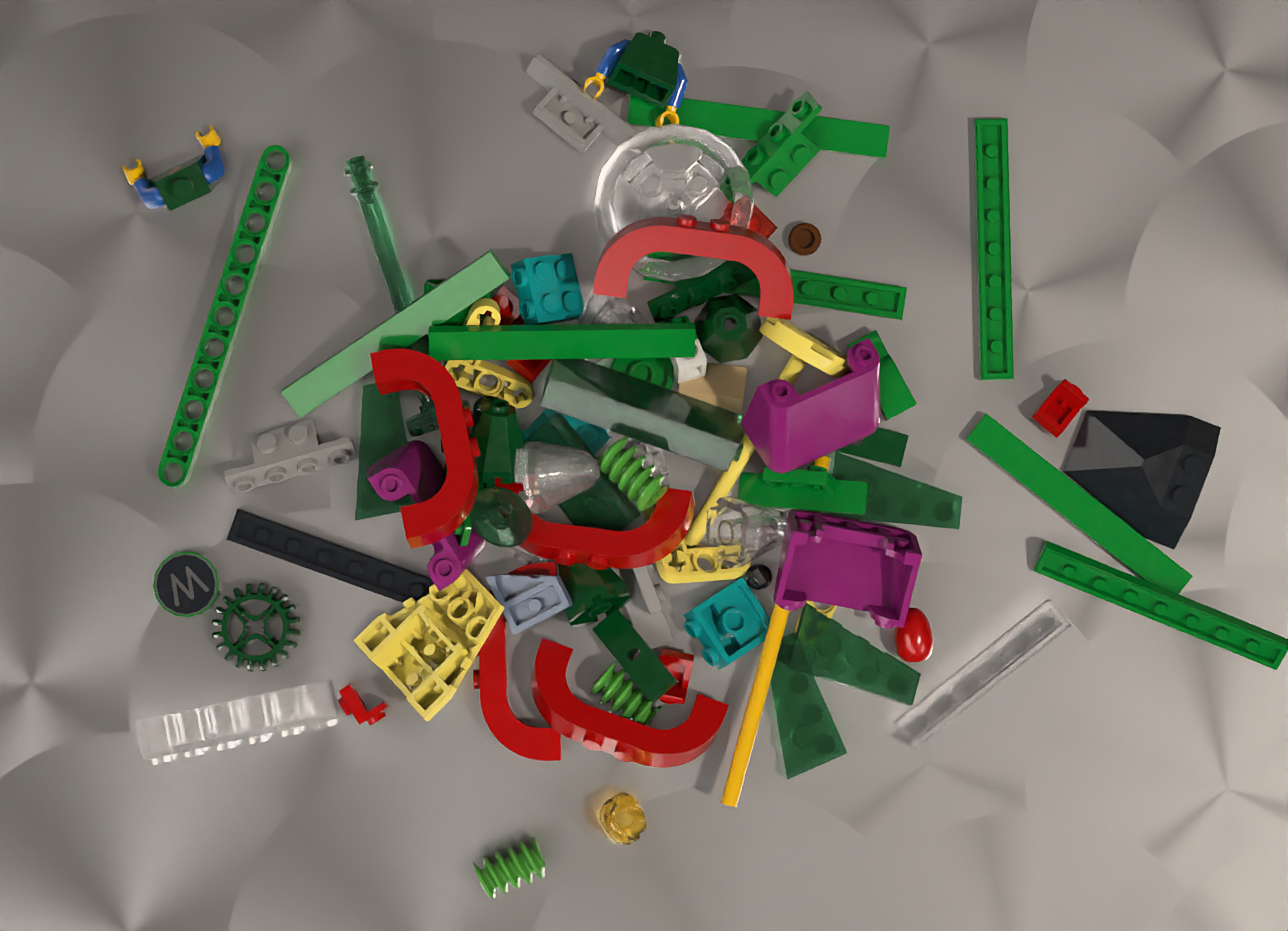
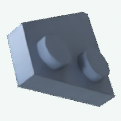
M493 574L486 577L496 600L504 607L503 614L514 635L573 605L571 597L559 575Z

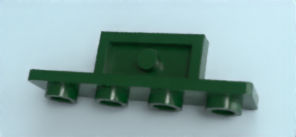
M684 254L665 263L675 289L649 300L647 305L655 323L671 319L678 313L693 306L702 305L708 299L719 294L730 292L745 282L757 279V276L749 267L737 261Z

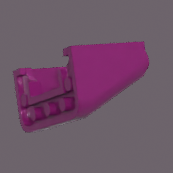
M869 338L850 347L846 355V362L850 368L848 375L799 396L789 382L781 379L771 380L757 386L741 426L770 470L776 473L792 471L870 436L876 431L881 421L880 357Z
M420 440L407 442L366 468L367 477L377 494L387 501L398 500L409 493L415 504L421 503L436 495L445 482L443 467L431 448ZM471 520L472 530L467 546H460L458 534H453V532L432 544L434 555L430 558L427 568L432 581L439 591L455 582L482 551L485 545V536L476 520Z
M790 510L785 524L773 596L774 604L788 611H796L798 608L804 607L806 600L868 611L870 617L875 620V624L882 628L891 629L894 626L904 628L922 559V552L917 537L912 532L897 527L805 510Z

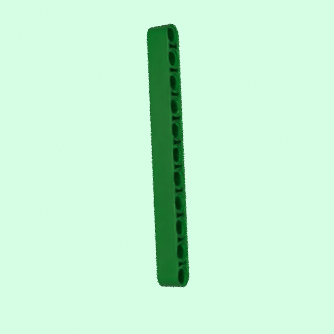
M280 145L268 146L261 154L158 467V477L164 485L169 487H183L191 478L293 168V160L287 150ZM277 153L284 155L285 164L283 167L277 170L269 167L271 156ZM267 184L274 186L275 194L273 198L267 201L259 199L258 194L262 186ZM259 215L264 217L265 225L263 229L258 232L249 230L248 223L253 216ZM246 246L252 247L255 252L254 258L248 263H241L238 259L240 249ZM236 277L242 278L244 281L243 290L238 294H231L228 290L230 280ZM226 308L232 309L234 313L233 321L229 325H220L218 322L219 312ZM215 339L221 340L224 345L223 352L219 356L211 357L207 350L209 343ZM205 370L211 371L214 377L212 384L207 388H201L197 382L198 375ZM192 402H200L203 406L202 415L198 419H190L187 414L188 406ZM182 433H190L193 439L192 446L188 450H180L177 446V438ZM172 464H179L183 471L182 476L178 481L171 482L167 478V469Z

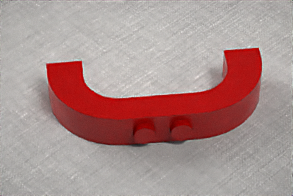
M681 214L677 215V218L650 217L635 221L621 229L608 241L597 263L593 294L626 298L628 278L632 267L640 258L649 253L663 251L737 261L749 267L759 280L758 316L791 320L793 281L789 266L780 250L763 235L744 227L730 225L729 221L723 219H711L710 222L697 221V218L694 216Z
M388 349L370 353L375 383L381 395L402 390H414L427 395L435 405L447 464L445 482L439 492L432 498L421 503L400 507L406 539L411 549L433 544L449 536L464 522L476 500L478 470L475 458L480 457L481 454L477 437L471 438L469 427L474 426L471 407H464L462 397L451 374L434 358L410 349Z
M529 470V476L512 484H501V478H496L495 498L499 513L506 530L518 545L536 556L555 560L562 565L570 566L574 565V563L587 564L589 567L597 570H604L607 567L619 569L639 568L663 559L678 547L685 538L691 526L696 506L692 491L668 488L665 494L657 501L655 510L646 523L629 531H613L552 523L537 517L531 511V503L536 485L531 470Z
M557 562L528 564L508 574L557 575ZM502 612L477 654L479 656V670H473L474 690L480 689V703L484 719L497 740L512 752L538 761H561V734L552 727H536L524 723L513 713L509 705L506 648L507 620Z
M542 638L531 672L532 696L537 709L546 722L565 737L582 743L589 750H602L613 754L620 761H632L656 768L675 767L686 764L702 755L715 740L725 718L728 704L697 694L690 715L684 723L675 728L665 730L648 727L587 705L577 699L570 691L566 682V669L573 649Z

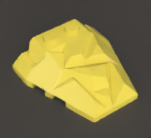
M468 569L455 582L441 591L434 584L429 587V594L415 601L411 597L404 601L405 608L391 616L387 613L378 616L353 640L366 656L382 669L407 697L406 700L427 722L453 697L504 610V607Z

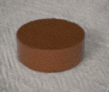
M800 223L790 231L788 243L795 254L810 256L818 250L821 244V234L813 224Z

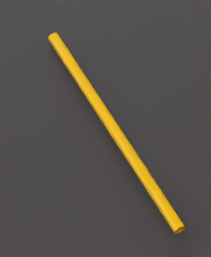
M826 456L813 461L812 466L824 467L827 469L826 472H828L831 458ZM774 604L720 802L735 808L737 807L790 612L780 608L777 604Z

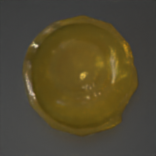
M618 793L608 799L601 807L600 826L606 837L617 845H630L639 840V835L647 828L643 810L633 796L628 793Z

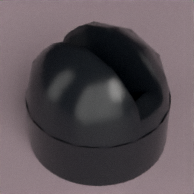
M755 564L748 569L746 582L752 589L763 590L771 584L772 573L767 566ZM754 570H759L766 583L760 585L757 577L753 574Z

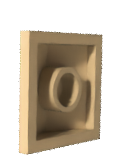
M707 362L705 376L679 383L674 425L739 432L747 367Z

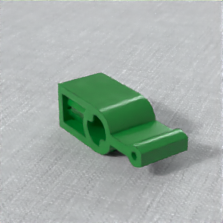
M874 330L848 344L847 348L849 350L854 344L868 338L876 348L880 357L881 413L884 419L888 421L914 407L917 403L896 364L888 354L879 334Z

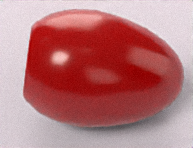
M909 608L904 628L897 626L895 628V648L899 657L905 662L925 661L933 650L934 638L930 623L926 615L918 608Z

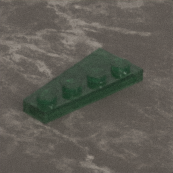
M376 383L363 385L355 521L400 513V507L415 504L409 493L395 501H387L381 498L368 480L366 468L403 446L408 440L399 392L381 395Z
M834 451L832 476L836 480L866 482L869 485L866 511L863 516L828 513V515L848 519L959 530L962 496Z
M805 604L800 616L787 668L900 704L913 705L921 673L887 652H882L871 645L868 640L842 627V624L834 619L824 616L810 604Z
M793 632L782 637L770 685L788 780L847 754V750L795 633Z

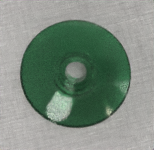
M488 487L479 491L470 511V519L475 531L484 540L495 546H517L526 540L532 530V514L526 502L515 492L503 487Z

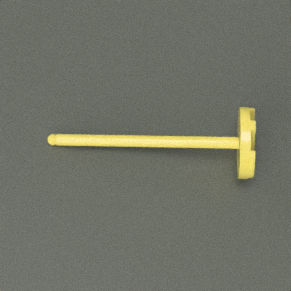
M766 317L759 331L792 353L778 379L785 380L793 386L806 363L837 379L848 375L850 372L845 355L811 333H806L785 319ZM746 433L692 522L684 538L687 549L697 548L756 449ZM672 560L668 564V566L674 567L676 572L679 571L680 567H675Z

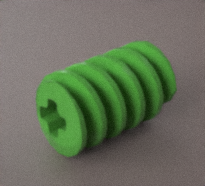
M625 436L609 446L599 458L598 463L601 464L600 470L603 473H610L609 479L613 483L619 482L618 489L622 492H628L627 498L631 502L637 501L636 507L640 511H644L654 505L665 494L668 486H661L665 478L663 474L652 477L656 469L655 465L652 464L645 469L642 467L647 459L645 455L637 459L634 458L638 450L636 446L625 449L629 441L628 437Z
M615 661L594 682L590 693L595 695L603 692L600 703L603 705L612 701L610 713L613 714L621 710V717L646 725L663 706L659 705L652 709L653 703L648 698L642 699L643 692L640 688L632 690L635 683L632 678L623 681L626 673L624 668L616 672L613 671L617 663Z
M535 836L531 838L532 848L530 849L524 842H520V853L518 854L511 847H508L506 859L499 852H496L494 864L487 857L483 858L482 869L473 862L483 890L491 899L496 898V887L503 894L508 893V882L516 889L520 888V877L528 884L532 883V872H535L540 879L545 877L546 862Z

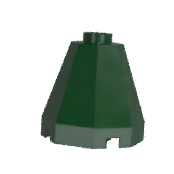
M738 294L709 299L694 319L695 331L703 351L720 364L746 360L763 338V334L759 331L761 321L760 316H758V309ZM731 320L732 324H736L735 329H725V321Z
M493 399L489 403L482 405L474 426L470 431L471 438L477 437L481 454L480 457L475 458L478 481L492 484V478H501V484H512L529 476V454L515 406L510 405L508 401L503 399Z
M558 563L560 578L573 603L572 606L564 609L571 628L591 625L599 621L597 615L605 612L607 617L616 608L621 609L631 600L624 581L610 567L604 570H597L589 567L587 564L574 563V565L567 566Z

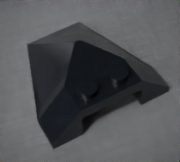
M1086 411L1063 472L1145 539L1174 550L1192 517L1214 460L1221 427L1188 415Z

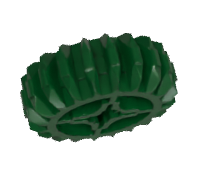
M248 583L245 586L246 595H243L239 588H234L233 593L237 599L234 601L231 597L225 595L223 601L229 607L227 609L220 606L216 607L215 611L224 616L223 620H212L213 625H222V631L213 632L212 637H223L224 642L219 643L216 648L219 651L227 647L230 649L224 657L226 661L231 660L235 655L238 656L235 667L241 668L245 660H247L248 671L253 672L255 670L256 662H259L261 671H267V660L270 659L272 665L278 667L280 665V661L277 658L278 654L285 659L290 657L289 652L284 649L285 646L297 647L298 644L290 640V635L299 636L301 635V630L291 629V623H299L301 618H290L289 613L295 611L297 607L295 604H292L285 608L283 604L288 600L289 596L283 594L277 600L275 598L278 593L277 587L273 586L269 593L265 594L266 585L259 583L257 593H254L253 585ZM256 599L271 604L259 615H253L241 606L250 600ZM278 612L283 623L280 641L275 638L270 630V623ZM234 613L243 624V632L236 642H234L231 634V620ZM265 618L263 621L264 626L262 627L264 628L263 633L265 635L260 633L249 635V628H252L249 627V620L260 621ZM259 639L271 647L272 650L262 655H253L243 651V648L253 640Z

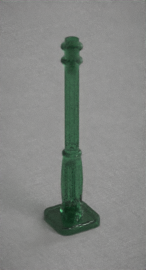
M357 156L346 161L347 168L344 170V175L351 178L353 187L350 190V194L357 197L394 311L397 313L412 302L378 201L376 190L379 187V182L374 181L370 173L373 164L366 161L365 156ZM428 334L405 349L418 351L429 356ZM418 391L415 392L422 404L419 407L420 414L411 416L406 420L411 437L439 430L434 402L427 395ZM463 400L464 407L470 406L467 400Z

